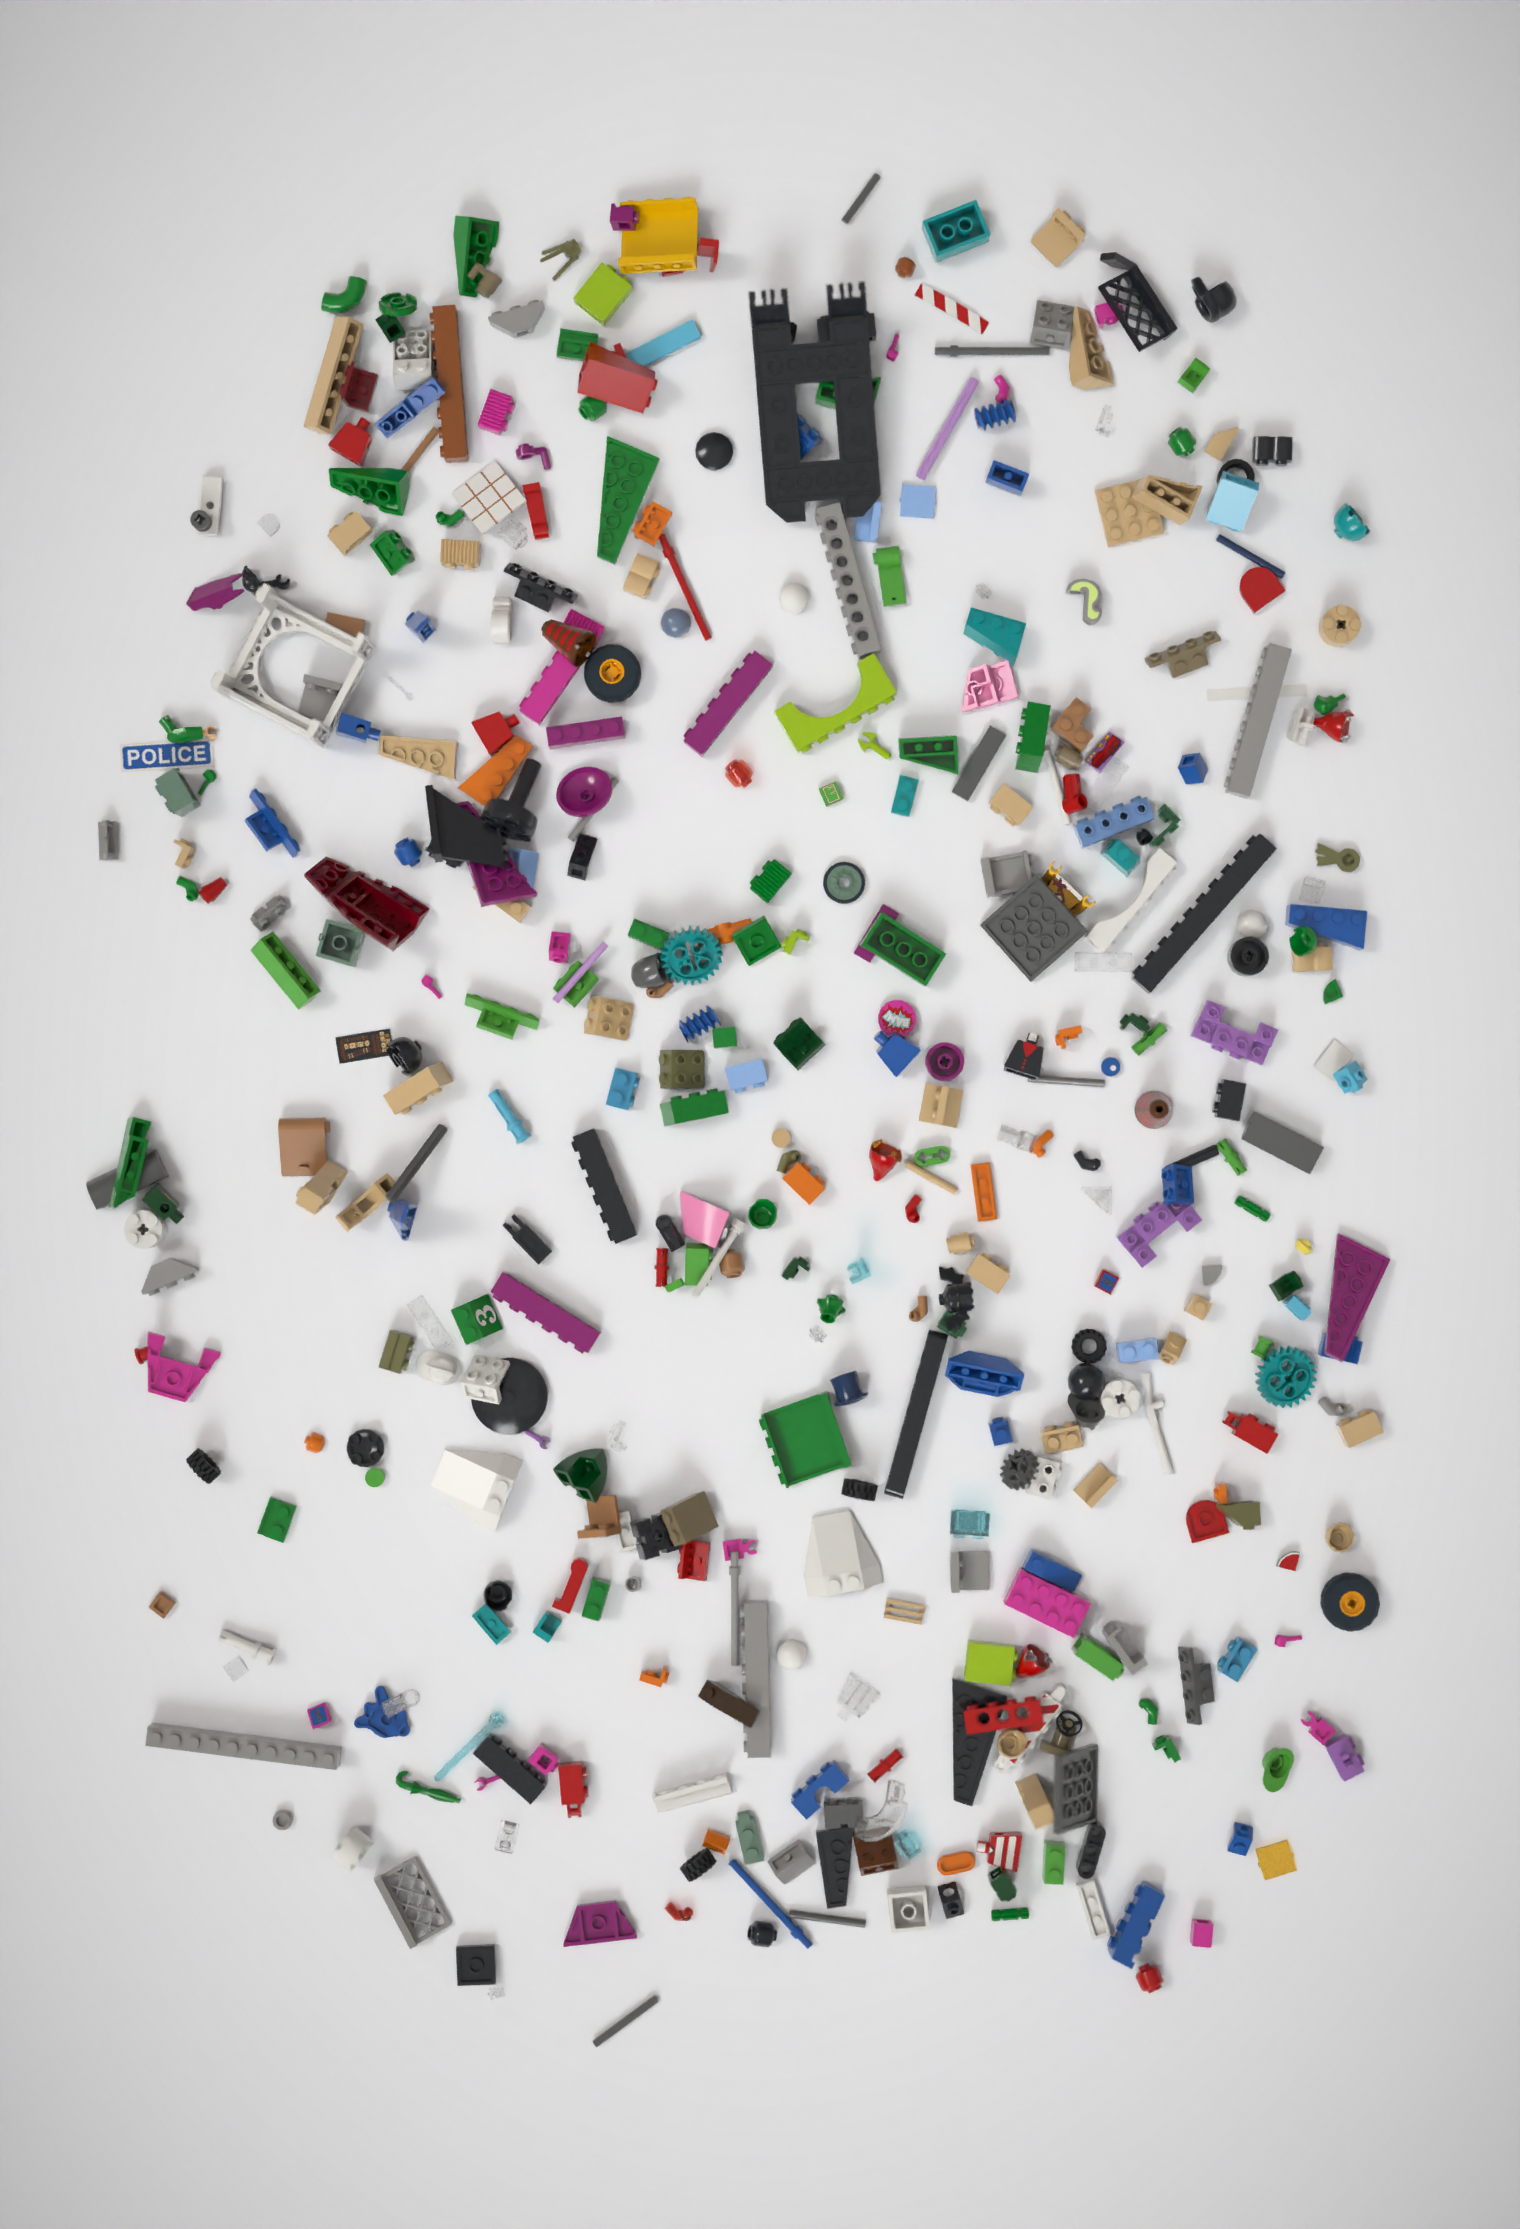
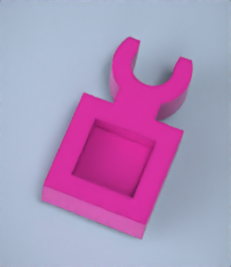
M742 1538L722 1541L725 1561L731 1560V1551H738L739 1559L744 1558L745 1552L750 1555L757 1553V1550L749 1549L750 1544L756 1543L755 1539H750L742 1544Z
M1307 1711L1311 1716L1310 1721H1305L1302 1718L1300 1721L1307 1727L1311 1726L1308 1732L1324 1746L1336 1730L1321 1717L1316 1721L1315 1715L1311 1711Z

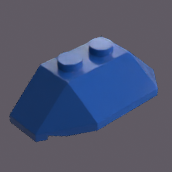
M966 1351L949 1358L945 1371V1376L960 1390L995 1397L1020 1391L1024 1379V1373L1007 1358L974 1351Z

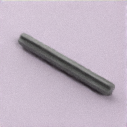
M438 1124L386 1194L385 1198L389 1202L395 1203L448 1131L444 1125Z

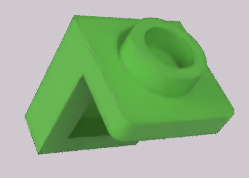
M1195 358L1177 382L1193 393L1204 380L1210 368L1198 358Z

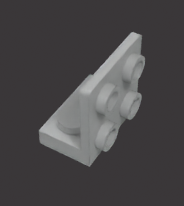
M1037 300L1030 344L1067 350L1072 329L1074 306Z
M304 674L303 682L305 687L298 713L324 721L343 684Z
M950 1551V1583L952 1593H960V1590L989 1589L988 1551Z

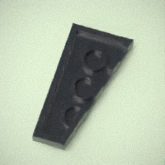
M848 1826L816 1831L827 1909L846 1906L854 1827L848 1828Z

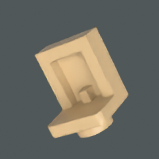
M183 838L180 841L174 839L173 843L183 847L175 865L185 869L186 866L189 867L194 858L192 854L195 849L190 847L191 842Z
M1169 1331L1158 1353L1159 1359L1164 1363L1174 1365L1180 1358L1187 1339Z

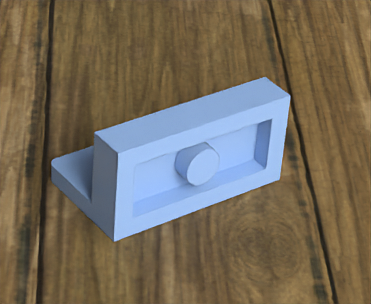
M876 501L863 517H856L854 540L877 542L882 501Z
M509 848L508 854L515 862L517 869L527 878L531 888H534L539 853L525 849Z

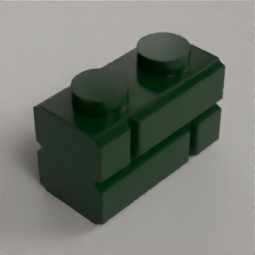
M997 1867L988 1873L989 1883L1001 1902L1005 1900L1009 1902L1016 1897L1017 1888L1007 1869Z

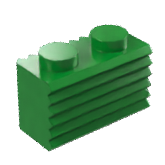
M775 859L772 862L768 860L761 868L764 870L760 876L756 874L749 883L752 885L750 890L767 904L792 875L789 870Z
M635 918L628 932L629 938L636 939V941L643 942V944L646 943L647 946H653L654 949L657 948L658 950L665 948L663 942L668 941V935H670L669 932Z
M593 1576L582 1617L595 1621L601 1619L611 1585L610 1581Z

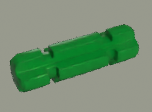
M1239 1195L1236 1198L1235 1205L1243 1207L1245 1211L1255 1217L1258 1216L1260 1220L1266 1222L1270 1218L1271 1214L1268 1211L1262 1210L1261 1207L1249 1200L1246 1201V1198Z
M1027 1907L1020 1908V1910L1017 1908L1002 1909V1911H999V1909L992 1910L991 1918L992 1921H1000V1919H1003V1921L1018 1920V1918L1028 1919L1029 1910Z

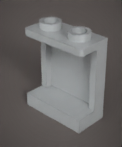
M1027 850L980 859L987 898L1016 893L1035 876L1030 871V866L1033 864L1031 854L1027 855Z
M1110 1621L1103 1627L1102 1634L1132 1675L1148 1665L1140 1652L1129 1658L1116 1640L1115 1635L1123 1630L1117 1621L1114 1623Z

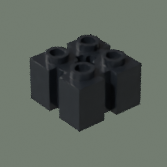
M661 1512L651 1515V1521L650 1518H641L630 1522L633 1537L639 1538L640 1541L639 1544H636L641 1560L660 1556V1550L662 1553H670L682 1549L681 1545L674 1546L670 1539V1534L662 1519ZM656 1532L658 1533L657 1539L653 1538Z

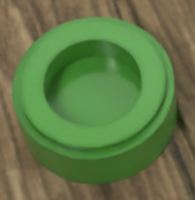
M371 1468L365 1475V1481L371 1487H378L385 1480V1474L380 1468Z

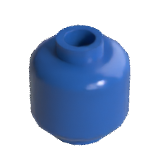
M406 837L395 844L394 854L401 865L413 867L420 862L419 858L423 852L414 839Z

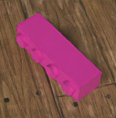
M558 650L552 657V660H554L550 666L547 665L543 669L541 680L539 682L536 681L530 689L532 693L528 698L524 697L519 705L521 707L519 711L539 726L581 667L573 666Z

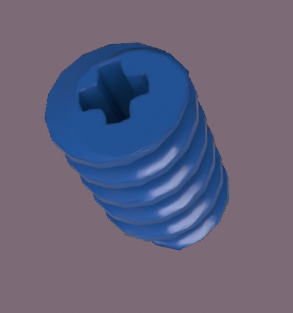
M1007 399L1003 400V406L1000 402H996L995 407L993 404H989L988 410L985 406H981V412L978 408H974V417L978 429L981 426L986 431L987 424L993 429L994 422L1000 427L1001 420H1004L1007 425L1009 418L1016 422L1012 400H1010V403Z
M708 1005L706 1006V1013L700 1009V1016L692 1013V1020L688 1016L685 1017L686 1023L679 1020V1028L687 1043L688 1037L695 1040V1033L702 1036V1029L706 1033L709 1032L708 1026L715 1029V1022L721 1026L714 1010Z

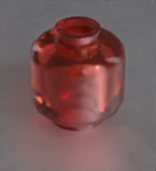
M734 759L725 767V777L734 787L743 786L745 788L752 782L753 770L744 760Z

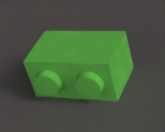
M686 1243L685 1285L697 1286L709 1267V1261L713 1260V1250H709L708 1245L704 1243Z
M1044 1840L1042 1880L1044 1884L1063 1885L1065 1844L1063 1841Z

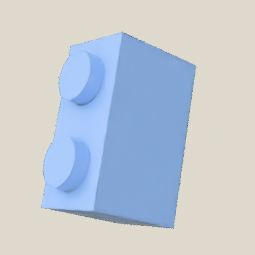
M762 1059L725 1068L730 1090H735V1093L746 1091V1087L751 1085L754 1088L765 1086L764 1082L768 1081Z
M1155 1338L1116 1342L1117 1357L1120 1363L1159 1358L1157 1340Z

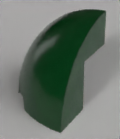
M600 1448L577 1452L562 1460L553 1468V1471L566 1487L570 1485L576 1489L577 1496L596 1503L606 1482L607 1461L605 1452Z

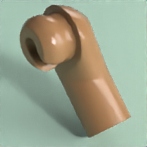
M668 979L666 983L658 987L647 988L646 994L650 998H662L674 984Z
M917 1296L918 1306L909 1313L911 1321L918 1322L928 1313L927 1296Z

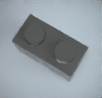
M849 1797L846 1801H839L838 1798L827 1799V1802H824L825 1829L840 1828V1824H848V1828L864 1827L862 1800H858L857 1797Z

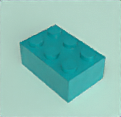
M977 200L922 221V230L935 263L985 244L990 239V233Z

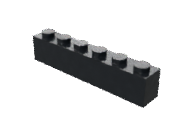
M595 1128L573 1136L572 1147L575 1152H579L581 1159L578 1162L581 1169L587 1172L588 1177H585L588 1187H593L595 1194L592 1196L596 1206L600 1205L602 1212L599 1214L603 1224L607 1223L609 1227L607 1234L610 1241H614L617 1244L637 1236Z

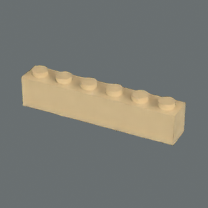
M335 317L303 427L318 434H332L342 400L339 394L342 383L345 384V370L347 365H350L354 359L364 324L350 317Z

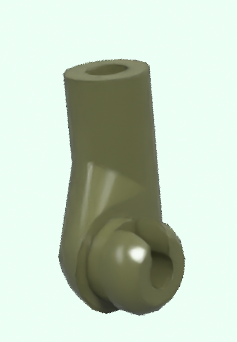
M791 1150L782 1154L776 1171L785 1174L789 1164L801 1160L800 1152Z

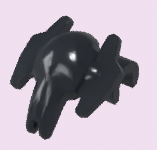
M247 565L244 566L242 571L243 587L254 596L258 588L262 587L264 583L270 587H277L282 590L287 589L290 585V579H287L286 582L280 581L281 574H278L275 580L260 582Z

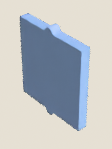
M902 484V495L899 499V502H901L900 516L933 519L934 505H936V487Z

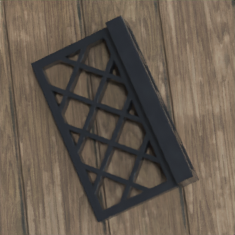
M1137 265L1098 287L1138 352L1147 349L1161 340L1170 338L1178 329ZM1122 279H1125L1129 288L1120 285ZM1106 288L1116 289L1115 296L1109 294ZM1119 291L1128 293L1127 300L1119 297ZM1132 295L1137 298L1139 304L1131 302ZM1118 303L1126 305L1125 312L1119 310ZM1130 307L1138 309L1137 316L1129 313ZM1142 311L1146 312L1150 320L1141 318ZM1128 319L1136 321V328L1128 324ZM1140 323L1148 325V332L1139 329ZM1152 327L1157 329L1160 336L1152 334ZM1138 335L1147 337L1144 345L1139 341Z

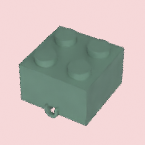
M173 768L155 779L157 783L155 788L159 795L167 800L165 805L169 812L182 817L201 806L182 772L179 771L180 769Z
M326 919L323 932L318 937L320 942L315 956L356 968L365 933L356 927Z

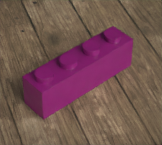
M622 716L546 727L550 749L626 738Z

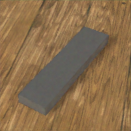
M991 725L989 726L954 786L952 793L967 802L969 801L1006 734Z

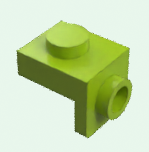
M797 929V931L792 930L790 937H785L782 943L783 953L791 955L797 938L809 942L810 937H807L808 933Z

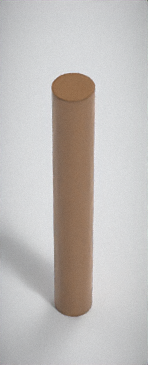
M433 427L401 470L410 471L439 433L438 429Z

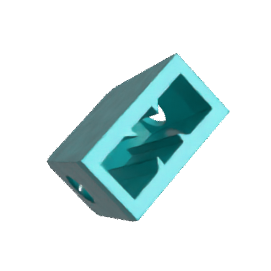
M1112 839L1100 852L1105 859L1126 877L1140 863V857L1119 839Z

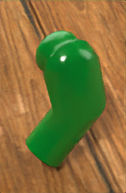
M460 509L452 515L444 514L443 511L435 515L437 523L449 527L454 526L465 517Z
M179 876L176 884L186 889V899L188 901L197 900L199 891L196 883Z
M1141 1698L1139 1700V1707L1141 1709L1144 1708L1148 1713V1724L1157 1725V1705L1149 1698Z

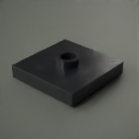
M495 1944L456 1946L457 1986L496 1984Z

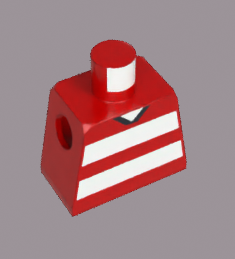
M1019 1831L990 1832L988 1842L977 1841L976 1852L987 1853L986 1860L988 1864L1017 1872L1022 1834Z

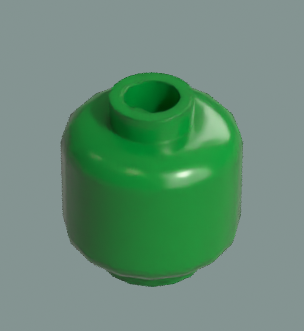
M586 396L580 400L578 410L585 420L595 421L607 412V402Z
M1178 427L1169 434L1168 445L1177 456L1184 455L1186 457L1195 450L1193 447L1196 444V439L1189 429Z

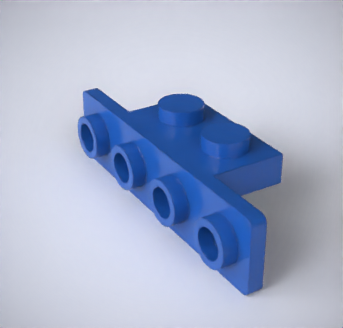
M256 788L253 789L249 798L259 811L247 817L245 823L266 852L282 843L292 858L296 857L300 851L299 844L295 839L291 838L287 827L277 818L275 810L266 803L265 796Z

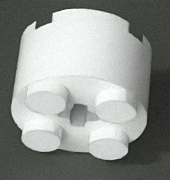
M152 1210L136 1211L128 1216L124 1224V1235L127 1242L139 1249L155 1247L165 1238L167 1231L166 1222ZM142 1227H146L149 1230L147 1232L142 1231Z
M1115 1378L1106 1382L1103 1392L1099 1395V1400L1105 1412L1115 1418H1127L1137 1410L1140 1403V1394L1137 1388L1128 1380ZM1122 1393V1397L1124 1398L1123 1401H1118V1403H1116L1117 1399L1115 1398V1396H1120Z
M354 1825L329 1857L351 1873L374 1842Z

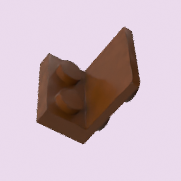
M890 1825L853 1832L861 1876L899 1869Z

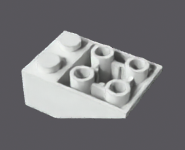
M431 329L405 330L406 334L393 341L392 375L395 390L416 389L434 376Z

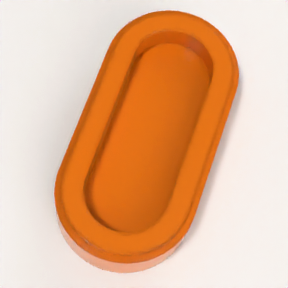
M966 1850L943 1855L937 1861V1869L942 1875L969 1871L975 1865L974 1855Z

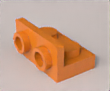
M653 501L650 505L647 504L642 512V515H644L642 521H637L633 528V532H635L634 538L637 540L639 538L655 547L673 512Z

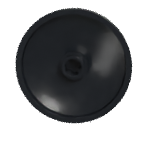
M501 1358L502 1360L509 1361L510 1366L499 1385L502 1397L500 1404L471 1399L472 1407L479 1421L488 1429L506 1435L522 1433L533 1427L544 1414L548 1402L547 1385L540 1371L531 1363L519 1358Z

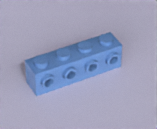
M1134 797L1130 799L1131 803L1127 805L1120 803L1113 806L1112 811L1106 813L1105 810L1095 813V818L1088 820L1085 817L1076 821L1077 825L1073 828L1081 847L1085 848L1153 820L1155 816L1147 797Z

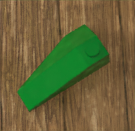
M455 216L453 237L460 296L477 298L478 292L476 288L483 275L478 273L474 280L470 279L467 275L476 263H480L484 267L490 263L491 258L489 256L492 248L496 247L498 241V221L469 216Z
M394 468L329 469L330 487L349 496L355 495L363 499V503L368 505L371 503L379 507V510L384 513L400 516L404 514L410 489L408 471Z

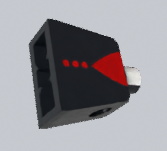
M1028 1033L1026 1042L1017 1040L1004 1064L1003 1071L1038 1081L1043 1055V1047L1037 1045L1039 1035Z

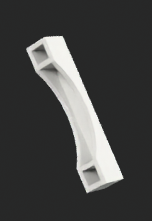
M1158 848L1145 864L1143 885L1133 904L1120 915L1096 923L1085 939L1100 952L1109 951L1116 943L1113 941L1117 935L1121 937L1128 929L1125 925L1129 920L1133 922L1140 914L1138 912L1139 908L1142 905L1146 907L1151 901L1150 895L1154 890L1158 892L1164 885L1162 880L1166 875L1170 877L1175 872L1176 868L1174 866L1177 862L1162 849Z

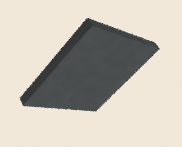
M1038 874L980 925L1030 982L1088 932L1084 925Z
M1089 1744L1054 1755L1053 1834L1060 1835L1097 1821L1098 1744Z

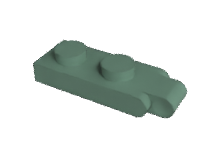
M749 1810L737 1812L738 1820L735 1821L745 1865L764 1861L754 1817H750Z

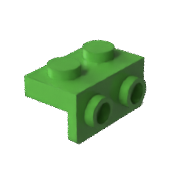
M577 960L569 967L565 975L556 982L553 989L557 993L581 967L582 963ZM588 969L564 996V999L575 1008L600 979Z

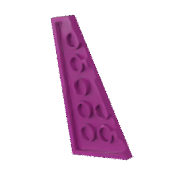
M469 801L456 803L480 819V815ZM509 854V863H506V870L504 871L502 867L467 862L481 907L537 896L536 890L531 888L524 874L520 873Z
M1339 1233L1336 1238L1324 1354L1343 1362L1391 1259Z

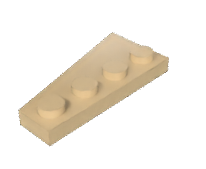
M380 735L379 755L455 780L457 741Z

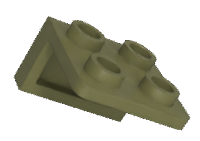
M660 1050V1089L703 1088L705 1086V1053L703 1050Z

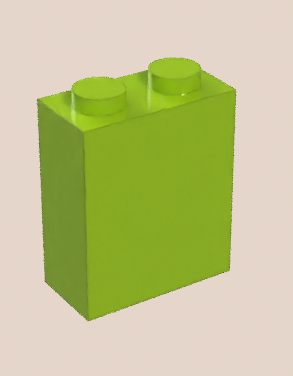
M601 262L573 299L577 306L601 325L605 326L633 290L632 283L625 276L620 277L616 274L617 271L610 264L605 265Z
M968 1640L964 1680L1011 1686V1681H1015L1016 1676L1013 1662H1017L1018 1650H1015L1013 1644Z

